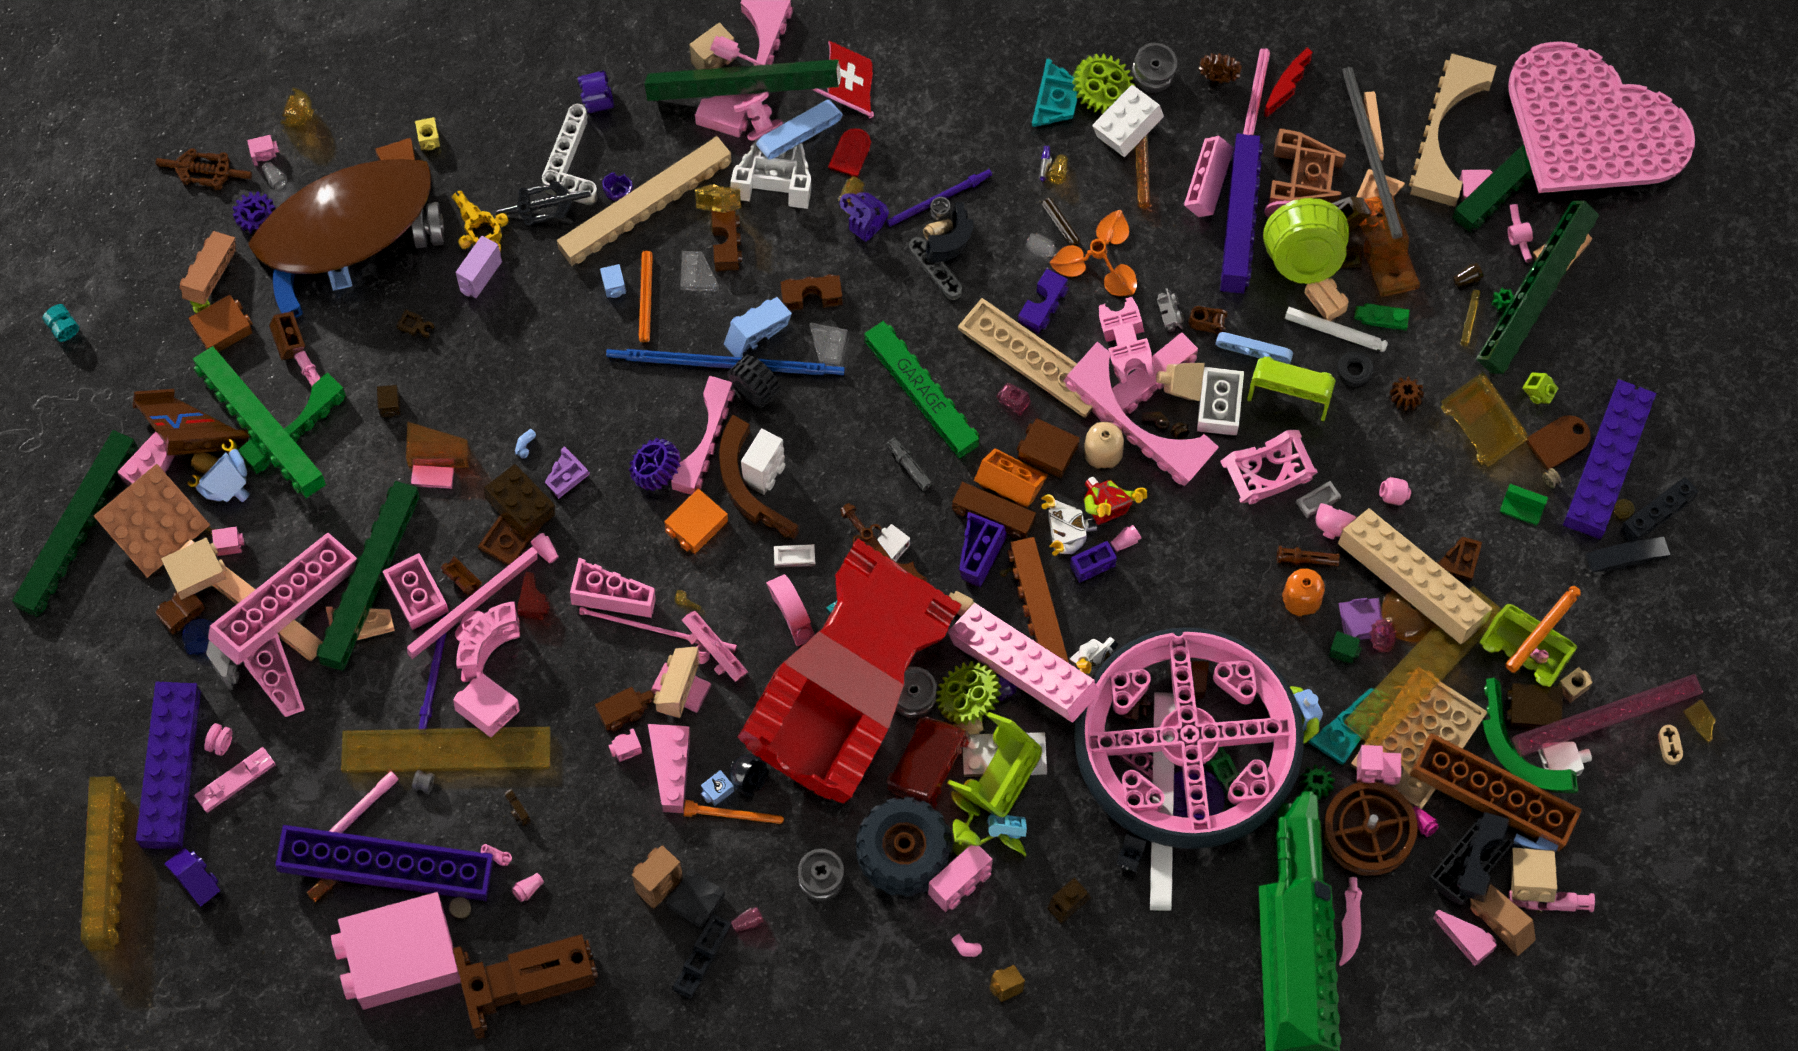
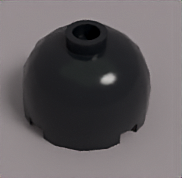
M744 754L738 757L730 766L729 779L734 786L733 788L747 797L755 795L752 792L756 788L760 791L767 781L769 769L766 768V764L768 763L753 754Z

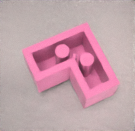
M1362 745L1357 756V782H1379L1389 786L1399 784L1401 779V753H1383V746Z

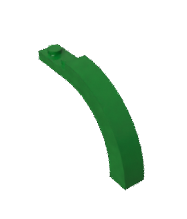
M1495 678L1486 679L1487 685H1485L1484 691L1489 701L1487 714L1491 719L1483 720L1484 731L1493 753L1501 764L1513 775L1545 791L1565 794L1579 793L1575 771L1571 769L1548 770L1536 767L1527 762L1516 751L1508 737L1505 726L1500 681Z

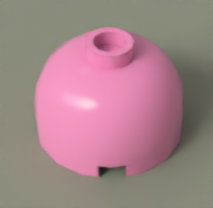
M1320 503L1316 514V524L1319 529L1324 531L1323 536L1334 540L1335 536L1340 537L1342 530L1357 517Z

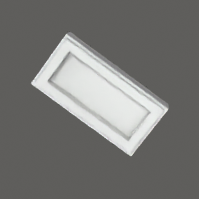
M814 544L774 546L775 568L815 566Z

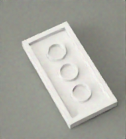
M1045 732L1027 733L1042 748L1041 758L1031 775L1047 774ZM993 734L962 735L964 777H979L984 774L999 748L993 742Z

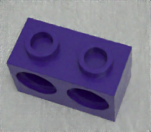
M1106 541L1071 557L1070 567L1078 582L1081 583L1116 567L1117 557L1109 542Z

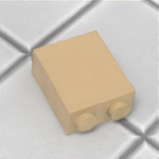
M207 538L161 558L181 600L226 579L224 571L227 569L222 559L217 560L215 555L218 554L214 543L209 544Z
M1512 848L1510 857L1512 900L1554 903L1557 892L1554 850Z

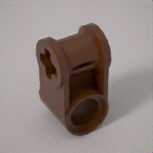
M1196 306L1191 311L1188 320L1189 326L1194 330L1214 334L1226 332L1224 325L1228 312L1223 309ZM1199 316L1203 320H1197L1194 317Z

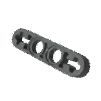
M920 237L912 238L909 242V252L948 299H958L962 294L960 282L943 262L926 265L924 263V260L927 258L926 241ZM914 245H921V251L918 248L914 249ZM938 272H944L946 273L947 277L943 280H940L936 278V274ZM949 285L953 289L957 288L956 293H954L953 291L950 292Z

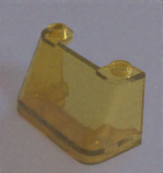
M1483 371L1441 401L1443 405L1440 407L1447 416L1451 415L1456 419L1476 447L1478 452L1476 457L1482 465L1486 464L1489 467L1529 438L1524 427Z

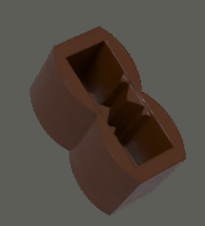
M176 591L171 600L162 602L157 607L155 613L164 626L172 634H175L186 626L189 621L201 614L205 608L203 603L194 594L181 600Z

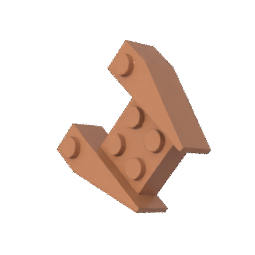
M1279 129L1275 142L1274 156L1293 160L1291 182L1273 180L1268 193L1267 205L1276 201H1294L1303 198L1322 199L1330 203L1339 201L1341 192L1331 190L1333 168H1342L1346 155L1300 132Z

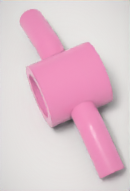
M1513 204L1510 205V211L1514 226L1508 227L1509 241L1512 246L1519 244L1525 262L1530 263L1533 258L1527 242L1533 240L1532 229L1528 222L1521 224L1518 205Z

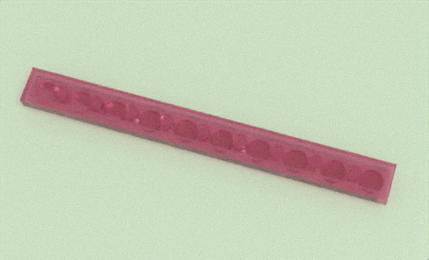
M1693 674L1514 736L1512 740L1519 756L1523 757L1699 696L1703 691L1696 675Z

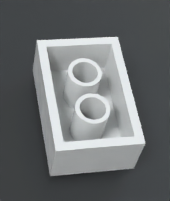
M1131 85L1092 126L1099 139L1125 157L1164 115L1158 103Z
M1204 367L1197 431L1237 436L1244 371Z
M761 428L741 460L744 485L765 495L767 490L773 488L776 475L781 474L785 468L783 439Z

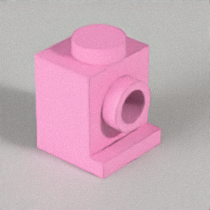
M270 135L247 140L254 166L258 165V161H269L276 157V153H279L277 142H272Z
M634 728L630 730L629 735H619L609 745L612 756H617L619 762L642 753Z

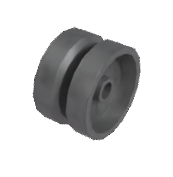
M1153 42L1144 45L1136 54L1132 66L1131 76L1134 78V83L1146 92L1157 93L1165 90L1172 82L1177 69L1176 55L1168 46L1162 43Z
M428 203L426 206L427 216H425L422 209L412 224L416 248L427 247V234H430V240L434 246L444 245V224L439 203Z
M908 667L904 673V687L896 711L904 717L918 719L932 711L936 703V682L927 670L920 667Z
M815 849L808 852L801 859L798 866L799 886L802 892L810 899L816 901H827L836 897L844 884V866L840 857L827 849Z

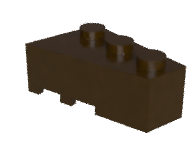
M1348 197L1332 203L1344 213L1348 222L1349 233L1372 214L1364 198Z

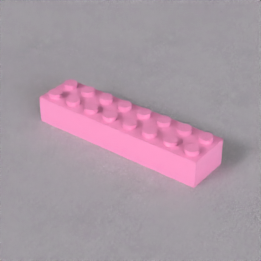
M329 533L325 534L210 625L208 639L235 664H240L353 573L357 558Z
M976 603L948 631L956 647L980 663L986 664L994 672L1072 723L1099 695L1094 679Z

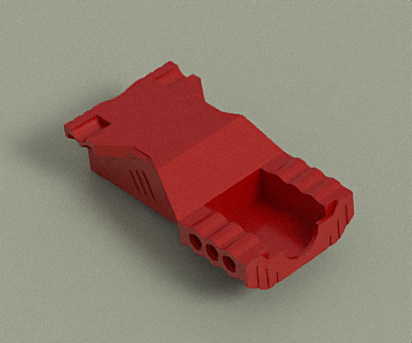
M860 539L853 543L851 550L835 575L837 603L823 628L775 670L773 677L747 719L741 733L738 735L739 740L746 745L745 747L753 755L760 757L761 760L809 790H813L817 795L843 804L852 797L890 727L904 687V673L915 653L941 641L946 635L951 621L962 606V604L952 600L948 595H944L942 591L935 589L931 584L913 576L887 556H883L879 551H875L871 546L864 544L865 542Z

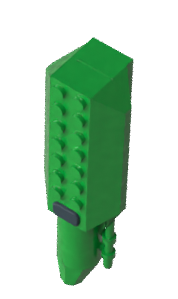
M1302 792L1301 796L1297 797L1293 804L1283 803L1277 810L1278 883L1259 886L1266 1051H1340V1016L1337 1004L1339 1002V995L1336 984L1338 974L1335 964L1337 954L1334 944L1336 933L1333 924L1335 913L1332 904V886L1324 883L1318 797L1313 792Z

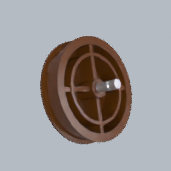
M1359 782L1344 788L1331 801L1323 822L1324 842L1334 860L1345 869L1366 876L1386 874L1399 867L1409 856L1417 836V819L1409 801L1395 788L1379 782Z

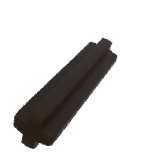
M1052 198L1044 199L1042 201L1043 207L1068 243L1075 246L1079 245L1080 238Z

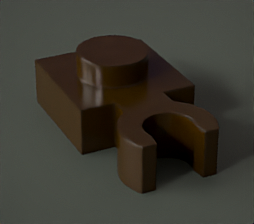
M406 309L396 325L397 329L413 336L420 332L424 338H430V334L425 332V329L431 328L434 330L435 328L432 322H423V316Z
M509 789L504 792L506 799L513 808L511 814L515 821H520L523 826L530 823L529 815L513 790Z

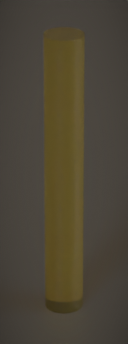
M1473 290L1461 338V344L1464 346L1469 344L1481 293L1479 290Z

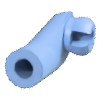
M532 429L526 431L517 440L515 453L522 459L529 455V450L526 448L527 443L536 437Z

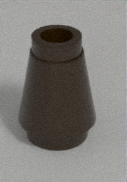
M1471 263L1453 277V281L1457 287L1478 282L1484 275L1477 263Z

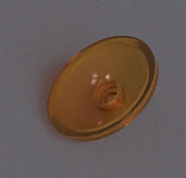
M1394 589L1390 590L1383 600L1381 613L1383 623L1391 634L1401 640L1417 642L1431 637L1438 630L1439 626L1418 609L1413 610L1410 607L1412 604Z

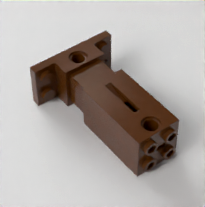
M582 934L508 954V961L484 967L483 962L471 965L468 953H463L461 946L453 948L472 1028L477 1039L485 1037L484 1030L488 1029L484 1016L497 1013L496 1007L519 1000L521 1005L594 986L596 985L594 978L598 977L594 960H589V958H593L589 941L584 940Z

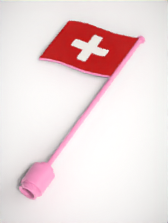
M715 36L710 50L714 52L713 54L728 61H731L732 58L736 59L738 56L756 65H765L739 53L738 43L723 36ZM828 41L830 49L829 60L839 59L841 72L839 87L828 88V93L820 89L811 90L868 115L869 118H873L874 113L871 111L870 105L873 75L871 59L832 41Z

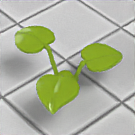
M952 791L951 796L955 804L968 812L969 815L966 824L958 819H955L953 822L955 839L953 852L959 856L970 845L980 846L994 837L990 835L980 841V838L969 828L973 816L980 815L979 807L965 799L958 792ZM1007 834L997 836L1000 837V840L1005 845L1020 852L1024 857L1026 856L1025 849L1019 839L1011 838Z

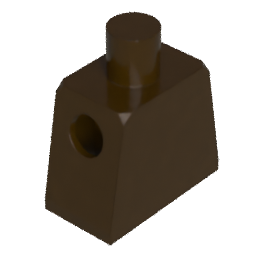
M1073 878L1052 897L1047 909L1063 924L1091 897L1088 891Z

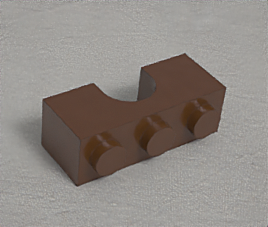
M735 208L712 209L713 236H724L728 239L723 244L713 245L715 271L739 270L738 263L742 262V251H738L737 245H741V234L737 233L736 227H740V217L735 215Z
M829 274L819 278L806 277L800 280L787 279L780 282L782 303L789 311L802 310L803 299L809 294L818 295L822 300L823 307L842 305L839 275Z

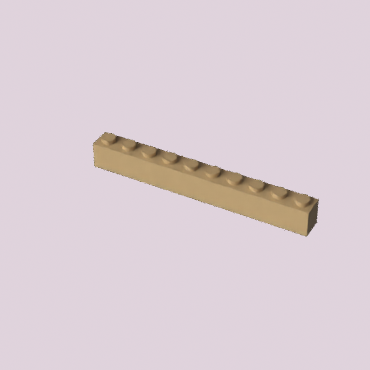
M718 136L558 239L559 251L571 266L581 263L591 253L598 252L606 243L615 241L623 232H628L640 221L647 220L655 211L664 209L672 200L675 201L686 191L696 188L701 181L708 180L718 170L727 168L732 162L731 152Z

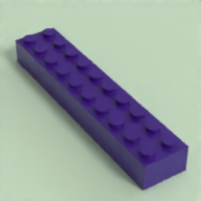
M283 825L275 866L277 872L431 894L438 892L439 895L487 901L493 866V854Z

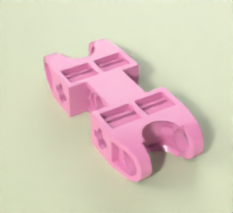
M1126 298L1124 308L1116 312L1111 311L1105 304L1100 305L1099 318L1105 341L1116 340L1117 343L1116 347L1108 349L1112 354L1110 358L1119 382L1121 384L1126 383L1129 372L1134 369L1143 370L1145 374L1147 373L1148 377L1153 376L1154 363L1148 340L1146 338L1137 341L1136 334L1144 332L1138 306L1133 298Z

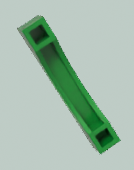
M328 372L312 385L311 395L306 407L291 424L284 428L295 443L305 431H310L320 418L326 417L335 405L343 402L346 396L344 388ZM250 439L238 451L244 462L257 474L260 471H264L271 461L269 454H264L259 448L258 441Z

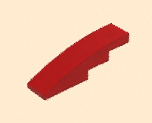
M1308 47L1294 59L1275 85L1266 104L1264 113L1266 118L1294 95L1295 84L1303 78L1304 67L1311 62L1313 52Z

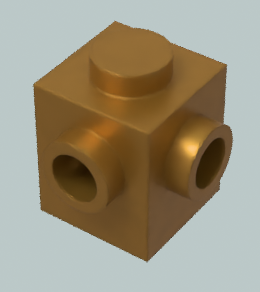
M1012 965L1004 970L999 969L992 975L990 990L994 996H997L1003 1002L1022 993L1025 980L1015 965Z

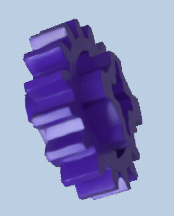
M258 191L256 195H253L252 192H249L248 197L242 195L243 200H236L237 206H233L235 212L233 217L236 220L237 226H241L243 231L248 228L249 233H252L254 229L257 231L261 224L276 209L272 199H268L267 194L261 197Z

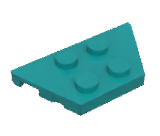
M1048 58L1037 98L1032 127L1068 120L1074 117L1078 99L1076 96L1079 91H1073L1075 87L1072 84L1074 77L1065 69L1058 68Z

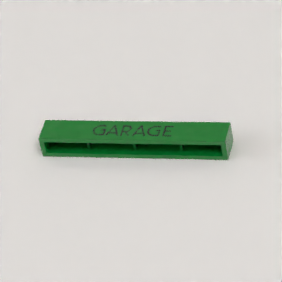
M882 321L864 333V342L956 456L960 459L977 448L980 436L976 429L970 428L966 417L962 413L957 412L955 404L950 398L947 399L944 396L941 386L931 380L932 377L928 370L922 369L918 358L914 354L911 355L907 350L906 343L896 337L893 327Z

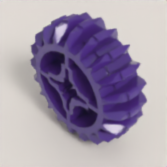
M658 438L654 441L649 440L647 445L643 444L640 450L637 449L636 455H632L634 460L630 462V476L635 481V484L647 491L649 489L655 491L656 488L661 489L663 485L668 486V481L670 479L673 480V475L678 474L677 468L681 467L679 464L681 461L680 452L673 443L663 438L661 440Z

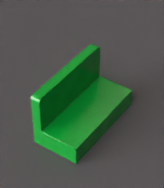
M1509 484L1500 512L1538 525L1548 497Z

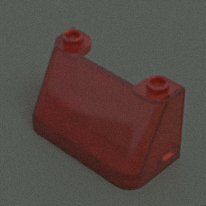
M924 716L923 719H918L915 726L916 731L894 773L891 772L886 783L890 792L903 798L909 797L914 798L916 801H925L935 809L938 804L935 800L937 794L940 795L941 793L940 788L958 754L961 755L963 752L961 747L967 749L971 738L968 731L960 727Z

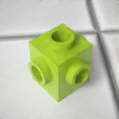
M1531 373L1523 386V390L1535 404H1550L1559 389L1553 382V379L1546 373Z

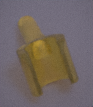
M677 590L675 595L676 604H685L700 611L702 606L686 599L687 593L685 591Z

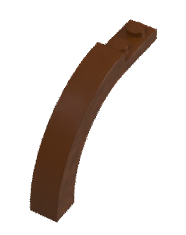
M732 415L723 432L719 451L721 477L730 500L739 512L755 525L762 519L761 521L766 526H773L783 536H790L795 539L799 533L798 525L759 502L744 485L738 470V460L742 445L750 433V424Z

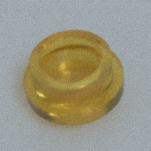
M1627 499L1618 500L1614 506L1616 516L1621 519L1630 518L1635 510L1633 503Z

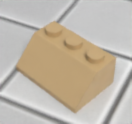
M697 647L677 648L674 654L669 656L667 674L663 673L660 685H662L661 691H657L654 697L657 712L677 718L681 717L700 664Z

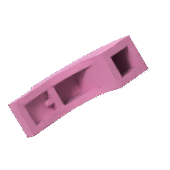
M785 574L766 582L773 601L779 606L784 615L795 644L797 646L805 644L815 634L807 611L793 584Z

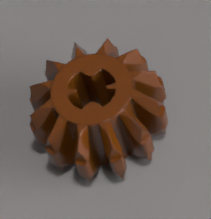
M1409 376L1406 378V381L1400 377L1398 382L1392 384L1393 389L1390 390V395L1393 397L1391 401L1392 403L1397 402V408L1404 406L1406 411L1409 406L1414 410L1416 405L1422 403L1421 399L1424 397L1423 386L1417 385V379L1412 382Z

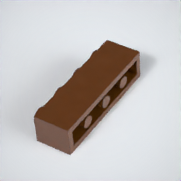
M964 482L961 483L952 501V510L956 514L967 516L968 512L1001 524L1005 527L1006 533L1017 540L1027 539L1036 520V512Z

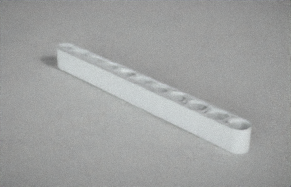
M1154 693V728L1160 727L1164 718L1175 710L1173 693ZM1168 735L1163 737V739L1166 742H1172L1174 740L1171 736ZM1162 751L1153 752L1152 784L1159 788L1165 796L1163 807L1158 812L1173 816L1174 763L1169 761ZM1152 797L1153 804L1160 802L1157 797ZM1151 842L1150 910L1171 911L1173 847Z

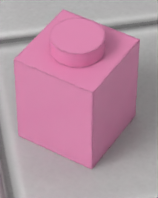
M237 527L212 530L213 543L218 551L217 556L242 553L241 545H244L243 534L238 532Z

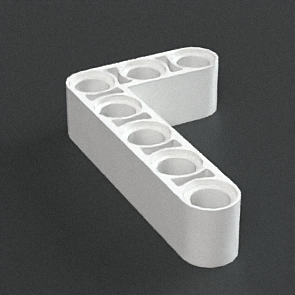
M574 104L568 110L542 175L543 186L550 185L548 182L552 180L558 181L565 188L574 186L572 189H568L571 193L590 189L592 192L591 197L574 201L585 205H592L598 199L597 188L594 182L567 174L587 124L585 107L581 104ZM570 131H575L573 134H568ZM556 164H562L560 167H555ZM552 189L545 190L547 193L556 196Z

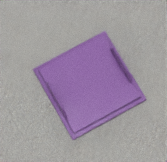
M1362 598L1338 603L1344 634L1359 638L1360 640L1386 637L1379 598Z

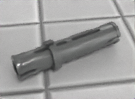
M896 437L887 442L886 446L894 454L896 461L902 464L921 490L925 491L933 483L912 459L909 450H906Z

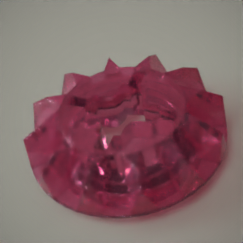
M1376 620L1371 625L1372 630L1368 632L1372 637L1370 642H1373V648L1378 649V652H1388L1393 648L1396 641L1395 629L1388 620ZM1379 633H1381V635H1383L1386 638L1382 639V637L1379 636Z

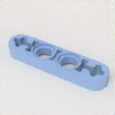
M1221 332L1216 340V345L1222 349L1257 358L1266 356L1273 358L1275 361L1290 364L1293 352L1288 348L1230 333Z

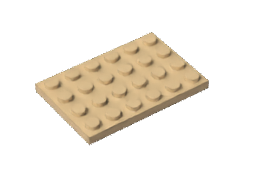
M1417 667L1364 745L1383 746V753H1401V779L1399 784L1391 787L1404 795L1411 806L1423 809L1436 788L1410 776L1409 773L1426 738L1433 733L1463 749L1486 716L1487 711ZM1357 756L1355 757V759L1352 761V763H1351V765H1350L1351 767H1353V768L1356 769V770H1357Z

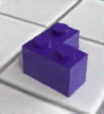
M183 848L164 863L200 907L221 891L216 885L219 882L212 873L208 874L204 870L207 868L206 864L194 851L190 853L186 848Z

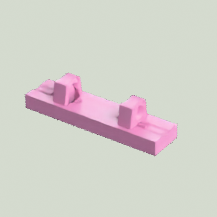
M696 611L689 613L682 619L683 623L692 632L687 638L688 641L694 644L699 640L719 663L714 669L718 675L726 671L736 682L748 673L746 668Z
M262 747L194 796L205 812L208 813L276 764L264 747Z

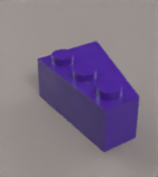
M968 512L959 571L963 581L981 587L1007 538V534L1003 525Z

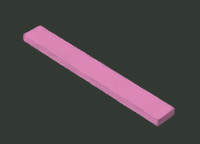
M533 547L527 550L407 646L408 656L414 659L460 622L467 613L475 610L536 561L538 552Z

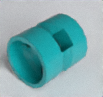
M63 304L52 306L44 313L42 318L48 328L52 329L51 332L59 342L71 339L79 331V325L70 316L71 314Z

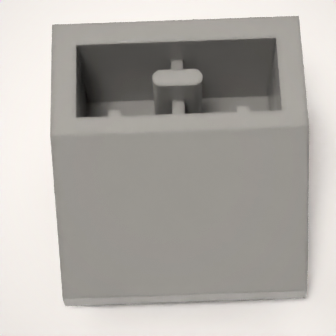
M209 640L206 654L229 690H233L234 684L238 683L239 672L237 670L242 662L238 665L235 664Z

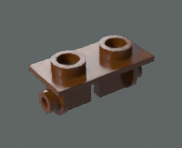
M455 556L452 557L449 564L444 563L441 566L442 573L446 574L451 580H454L455 584L463 590L464 594L471 596L482 584Z

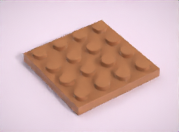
M155 464L94 515V518L147 578L164 565L161 558L180 550L189 539L193 541L210 526L207 520L158 464Z

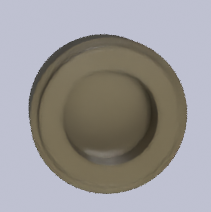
M458 897L450 903L449 909L454 918L465 919L470 915L471 905L466 898Z

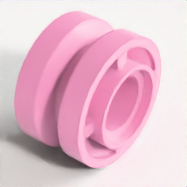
M213 724L205 739V750L208 752L215 750V754L223 756L231 744L232 729L225 727L222 730V725Z

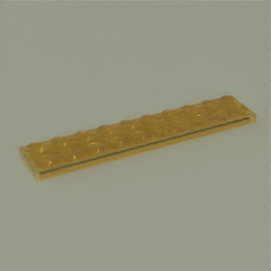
M1474 586L1469 590L1493 608L1488 622L1463 644L1457 642L1436 624L1345 720L1344 724L1371 746H1380L1484 636L1495 616L1502 610V608Z
M503 727L492 737H489L479 728L348 730L342 732L341 771L342 773L417 770L550 769L551 729L550 727Z

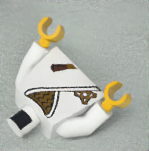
M1047 494L1042 497V500L1047 502L1042 504V508L1047 509L1050 507L1048 521L1053 543L1049 547L1054 548L1052 554L1053 556H1057L1059 553L1074 554L1086 542V532L1097 530L1095 519L1083 520L1081 510L1059 502L1052 495Z
M1111 637L1104 644L1096 639H1092L1088 643L1081 645L1079 651L1070 658V661L1078 670L1092 678L1099 667L1118 647V643Z

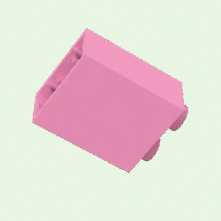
M438 892L338 919L341 933L331 935L332 945L337 960L348 959L351 972L340 975L346 1000L357 998L363 1010L461 983L443 904Z

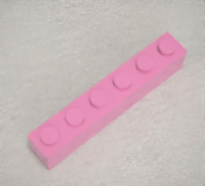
M1180 333L1152 356L1154 363L1153 376L1148 377L1147 373L1145 374L1143 370L1136 369L1128 375L1126 383L1121 384L1119 382L1112 388L1115 399L1125 414L1135 411L1141 401H1147L1156 389L1160 390L1164 387V384L1156 382V374L1158 371L1166 372L1167 364L1194 363L1196 361L1198 348L1183 333ZM1092 408V412L1101 422H1110L1106 418L1100 417L1096 413V409Z

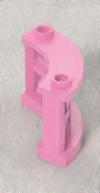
M1286 430L1279 436L1265 442L1266 447L1259 448L1258 450L1252 447L1233 451L1221 460L1223 468L1228 469L1241 497L1239 499L1240 503L1248 502L1250 505L1261 499L1286 491L1300 483H1307L1313 479V475L1318 473L1317 469H1314L1300 439L1302 435L1299 430ZM1292 444H1294L1298 452L1297 454L1292 455ZM1280 452V458H1275L1274 453ZM1266 457L1274 464L1284 463L1281 473L1275 481L1256 475L1261 469L1262 458ZM1300 458L1305 469L1295 473L1294 469L1300 467V464L1291 463V461ZM1255 462L1257 464L1256 468H1254L1253 470H1251L1253 466L1249 465V463ZM1245 479H1251L1248 482V487L1254 486L1256 489L1249 491L1245 483Z
M515 602L500 604L489 609L480 618L477 617L467 628V632L462 641H460L457 651V669L462 668V682H471L472 679L477 678L483 673L488 657L498 646L520 637V625Z

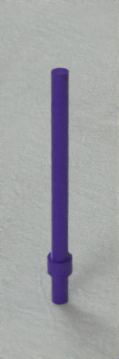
M988 169L978 175L973 174L967 177L968 180L886 220L887 225L891 227L931 207V202L937 197L947 199L969 187L974 188L980 185L981 181L993 176L992 172Z
M446 633L436 641L424 704L421 706L419 713L421 718L418 732L426 733L428 720L432 716L433 709L431 706Z

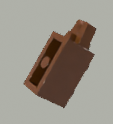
M630 687L595 704L596 712L607 732L610 730L616 731L624 723L640 719L644 714V710L648 708L647 705L654 701V695L651 690L640 693V691L635 693L633 687Z

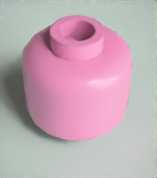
M1390 477L1381 483L1379 494L1385 503L1402 505L1406 500H1409L1411 489L1407 481Z

